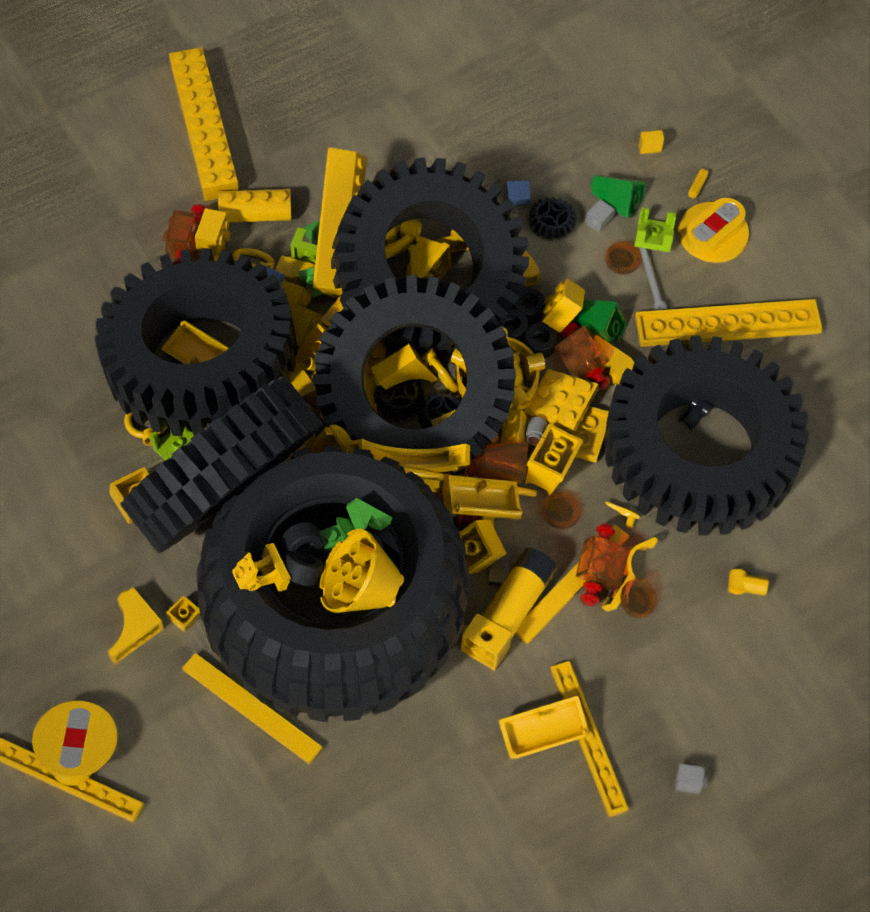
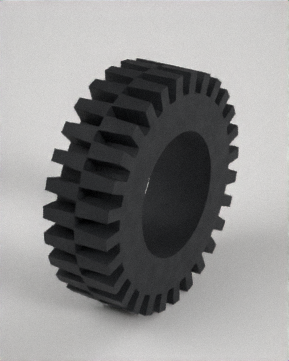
M425 157L416 158L410 168H407L403 160L395 163L390 173H388L386 168L378 171L373 181L367 180L361 186L357 196L354 194L333 241L332 248L335 250L331 258V269H336L333 283L335 289L342 288L343 290L340 297L343 308L346 306L345 302L348 299L361 294L364 288L372 284L376 286L384 283V280L388 278H395L385 256L386 234L403 222L413 219H430L447 225L466 243L472 258L473 275L470 286L464 291L477 296L486 308H490L495 314V319L500 323L518 300V293L524 287L527 278L522 275L529 266V257L522 256L529 246L527 236L518 237L524 226L521 217L515 219L509 217L515 205L510 198L501 204L499 203L497 198L502 189L496 183L488 190L483 188L481 184L485 175L477 170L472 178L469 179L463 176L466 165L457 162L451 171L445 170L446 159L436 158L431 167L426 166ZM407 327L396 330L385 336L386 339L383 344L384 347L391 350L397 343L404 345V347L410 344L416 351L418 349L423 350V354L433 348L436 354L439 350H443L444 356L452 355L455 348H457L443 334L424 327Z
M201 248L199 261H193L190 249L180 251L181 263L173 265L169 254L160 256L161 270L156 271L149 262H146L140 266L143 280H140L130 272L124 277L126 290L115 286L110 292L113 303L103 302L100 308L103 318H97L95 324L98 335H94L97 354L115 401H119L121 409L127 415L132 412L137 423L143 426L149 420L152 430L162 433L168 423L172 435L181 437L186 423H189L195 436L197 433L204 431L205 422H213L218 417L221 418L234 405H239L247 396L253 392L256 393L262 386L269 384L274 379L286 376L290 381L288 371L295 370V355H298V347L287 294L284 288L280 289L279 281L274 274L268 277L266 267L260 263L252 267L250 257L241 255L234 262L232 252L222 249L217 262H215L211 248ZM200 319L222 320L233 324L241 330L239 337L228 350L205 362L176 364L154 355V351L162 338L178 327L183 320L187 322Z
M407 275L406 278L402 279L388 278L384 280V283L376 286L372 284L364 288L363 292L358 296H352L345 302L346 306L340 312H336L330 319L331 324L327 331H323L320 338L321 345L314 359L316 369L315 374H313V385L316 387L317 394L315 399L317 407L322 412V419L326 427L328 428L331 425L340 426L346 431L352 441L364 439L375 444L395 448L436 449L468 444L470 445V460L477 457L494 440L505 423L515 392L516 372L512 348L509 346L507 334L503 326H500L495 319V314L489 307L486 308L473 293H467L455 283L442 282L439 278L431 276L419 278L417 275ZM424 327L443 334L457 347L465 362L467 386L461 403L451 416L430 428L410 430L390 424L373 409L366 395L364 370L371 351L385 336L402 328Z
M691 336L686 351H684L680 339L677 338L670 340L666 353L660 345L651 348L648 359L642 354L636 358L632 370L627 368L624 371L620 385L617 384L614 389L604 436V448H607L606 464L607 467L613 466L611 478L615 485L624 482L622 494L624 498L629 502L639 495L637 511L644 516L653 507L658 508L656 523L664 527L670 515L679 517L678 532L686 533L691 521H697L698 535L708 536L714 523L718 524L720 535L731 533L736 521L741 530L751 527L755 516L760 521L767 518L772 507L777 509L782 504L786 493H789L806 452L805 447L809 439V431L805 430L808 423L807 411L800 412L803 398L800 393L790 395L794 382L789 376L777 381L780 366L772 361L761 370L760 365L763 353L754 349L747 360L742 359L743 343L734 341L729 353L721 352L722 338L714 336L708 350H703L701 336ZM693 400H705L713 404L715 408L730 414L742 425L749 437L752 451L741 460L729 465L715 467L698 465L683 459L670 449L660 434L658 421L668 412L678 407L690 405Z
M286 376L276 378L269 384L262 386L256 393L253 392L247 396L239 405H234L224 416L215 419L203 432L197 433L191 438L189 443L177 449L171 458L162 462L155 468L154 472L140 481L141 483L130 491V494L123 499L120 505L158 554L180 542L184 537L190 535L200 525L202 526L218 513L228 496L234 495L235 490L251 476H259L261 470L277 457L282 462L287 459L291 453L311 438L323 423Z

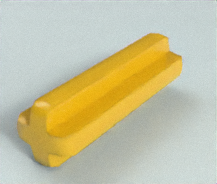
M703 168L699 170L689 190V197L697 198L708 176V170Z

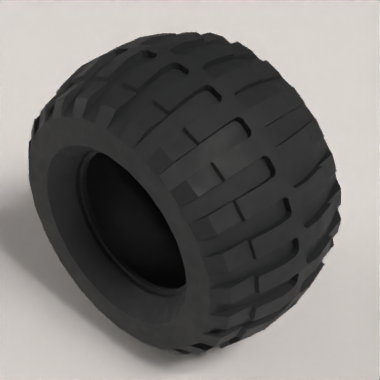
M339 445L324 446V452L310 453L308 448L293 452L290 460L282 462L278 457L261 470L259 476H251L235 490L234 495L228 496L215 516L212 530L208 529L200 553L201 559L196 573L199 595L198 606L211 649L220 657L221 664L232 679L237 683L241 680L244 688L262 703L266 702L269 705L273 702L277 710L290 716L297 717L300 712L308 713L310 720L328 723L329 716L343 715V721L361 720L362 713L372 710L373 714L376 715L393 709L396 705V699L403 701L410 698L425 686L428 677L432 678L447 662L449 652L456 645L463 630L470 579L466 562V548L456 526L453 525V517L442 501L424 483L423 479L412 471L406 473L404 467L400 466V463L388 457H383L380 461L374 459L371 450L355 448L352 454L341 452ZM355 498L392 517L390 525L381 531L371 528L369 524L365 529L379 537L383 550L397 567L400 574L404 576V582L399 587L396 601L392 607L386 606L385 608L374 609L365 616L348 622L323 623L311 621L293 613L279 601L273 593L275 583L261 586L254 591L240 589L232 573L237 563L249 552L253 562L262 560L265 546L274 543L284 563L287 553L282 543V537L286 530L297 523L309 522L316 525L318 531L337 525V517L351 519L346 507ZM258 571L257 576H262L260 571Z

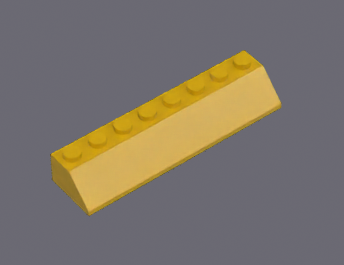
M328 148L313 288L336 299L341 296L343 290L342 288L335 289L333 283L336 269H331V258L335 250L332 248L333 241L349 202L354 194L357 196L361 186L365 183L367 158L356 151Z

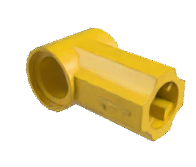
M733 569L729 572L728 592L737 595L746 592L766 596L769 580L765 577L748 575L746 571L741 569Z

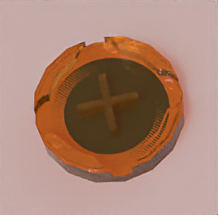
M628 242L613 243L605 253L607 267L618 274L633 273L638 269L641 262L640 251Z
M556 492V494L549 495L543 502L542 514L544 520L554 528L566 529L572 527L580 518L581 507L577 502L578 500L566 492Z
M632 579L623 586L620 594L621 605L629 616L633 618H646L655 610L657 595L655 589L653 590L650 586L649 581Z

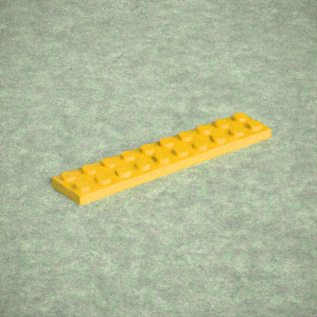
M816 299L635 312L640 347L669 345L670 340L677 338L680 339L682 344H687L691 336H701V342H711L713 336L721 337L722 341L821 334L823 330Z

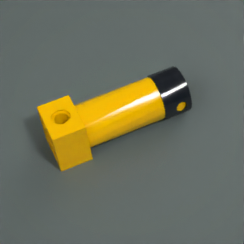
M529 547L524 549L512 567V571L483 614L477 613L468 627L463 624L461 651L496 671L510 650L513 635L558 570L557 565L548 555L535 548Z

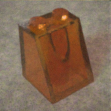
M522 442L483 449L467 466L466 473L468 477L515 481L517 485L526 478L528 443Z

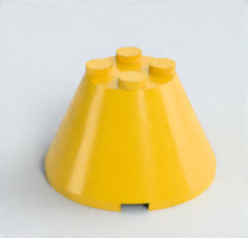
M355 529L348 532L347 535L349 536L343 542L340 540L337 542L324 565L320 579V588L323 589V597L320 599L323 606L334 613L379 609L386 606L392 607L396 601L399 587L404 582V576L400 574L397 567L370 532L364 529Z

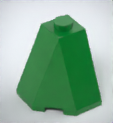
M594 175L591 180V193L614 208L623 217H635L637 213L635 208L644 199L646 181Z
M584 300L581 311L573 318L577 326L595 336L598 335L607 342L621 340L627 327L617 302Z

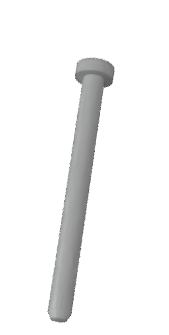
M639 247L655 300L654 309L655 311L666 310L667 305L665 301H662L647 248Z

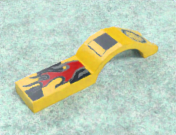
M656 537L635 544L621 554L618 561V573L620 576L601 606L606 612L617 609L636 578L631 567L633 554L636 550L646 551L647 547L654 548L658 541Z

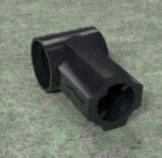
M693 400L689 409L680 417L678 422H686L689 425V429L692 430L714 405L705 400Z

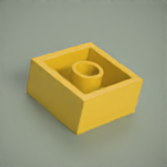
M663 131L641 132L638 144L640 154L662 152L664 142Z
M184 595L166 612L167 618L183 632H186L201 617L199 608Z

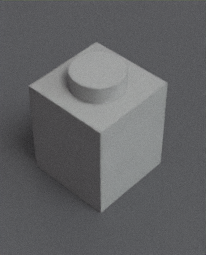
M600 199L587 212L586 224L600 233L613 220L614 208Z
M679 764L675 790L700 794L702 788H706L707 775H704L705 768Z

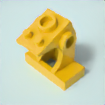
M274 543L265 546L262 560L253 562L249 552L237 563V566L232 571L239 588L248 589L249 591H254L261 586L275 583L278 591H283L287 589L291 579ZM258 571L261 572L262 576H257Z

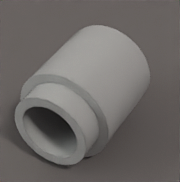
M541 417L531 418L527 426V442L534 446H537L547 428V422Z

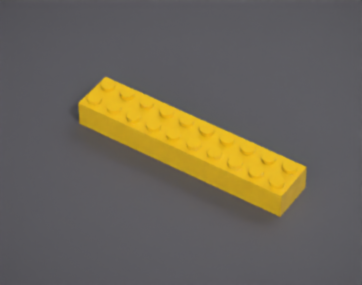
M203 48L169 53L170 67L204 201L218 199L219 191L239 190Z

